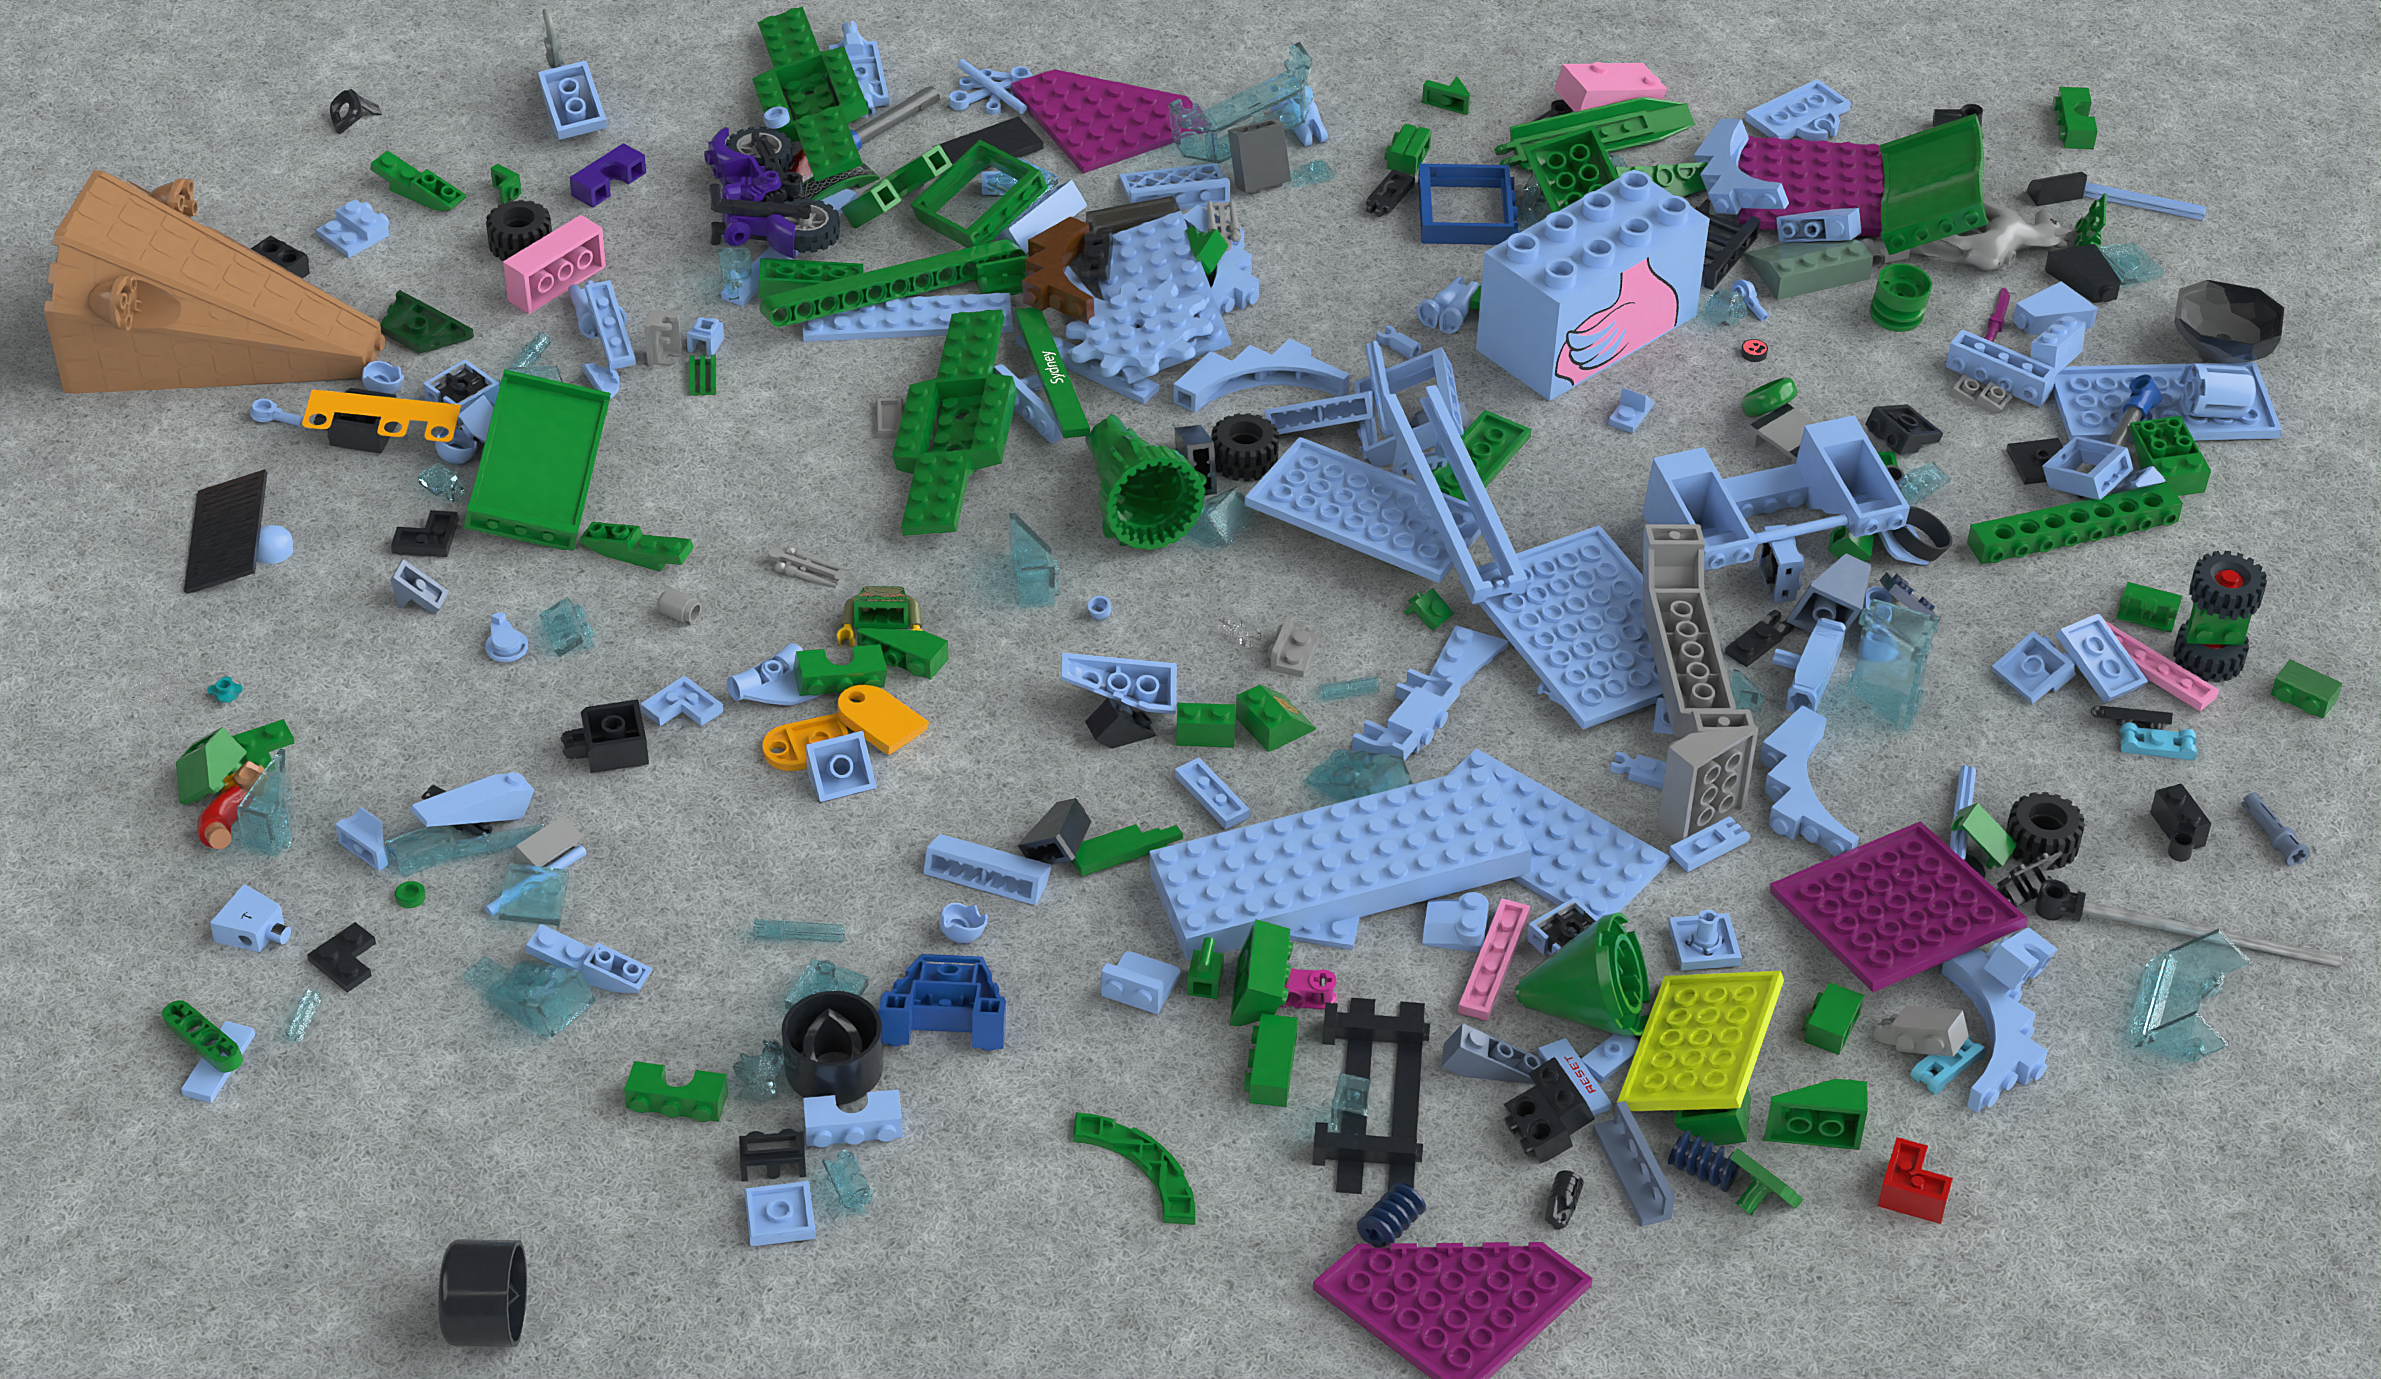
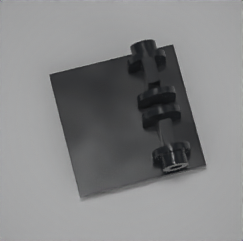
M2060 851L2052 856L2044 853L2032 861L2033 865L2026 867L2025 864L2017 866L2009 872L2010 876L1997 883V891L2015 907L2029 902L2031 898H2037L2041 884L2046 880L2053 879L2051 876H2047L2044 870L2061 856L2062 852Z

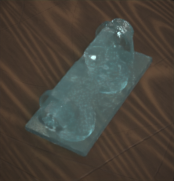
M842 1150L837 1154V1159L834 1162L823 1159L822 1163L827 1172V1179L834 1186L840 1205L849 1212L854 1211L860 1214H867L865 1205L872 1201L873 1193L864 1175L859 1173L861 1169L854 1154L848 1150Z

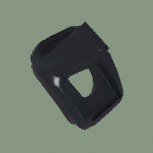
M352 89L342 91L334 98L330 105L331 119L336 133H343L363 116V109L373 115H382L379 106L359 96ZM345 103H348V112L341 119L339 111Z

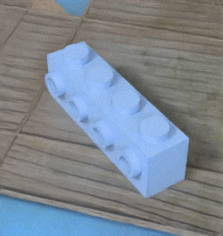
M1961 330L1950 343L1946 368L1963 375L1966 374L1970 378L1986 385L1993 382L2011 395L2038 407H2041L2052 394L2057 373L2056 368L1965 330Z

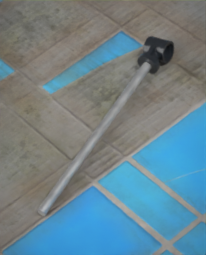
M2054 879L2046 880L2041 884L2035 904L2036 913L2046 920L2054 921L2063 916L2072 917V920L2080 921L2082 913L2339 968L2342 961V956L2086 902V892H2070L2069 887L2065 883Z

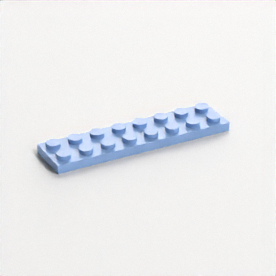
M1010 293L898 298L804 321L803 340L808 342L947 335L951 314L998 309L1003 310L1005 317L1001 333L1013 332Z

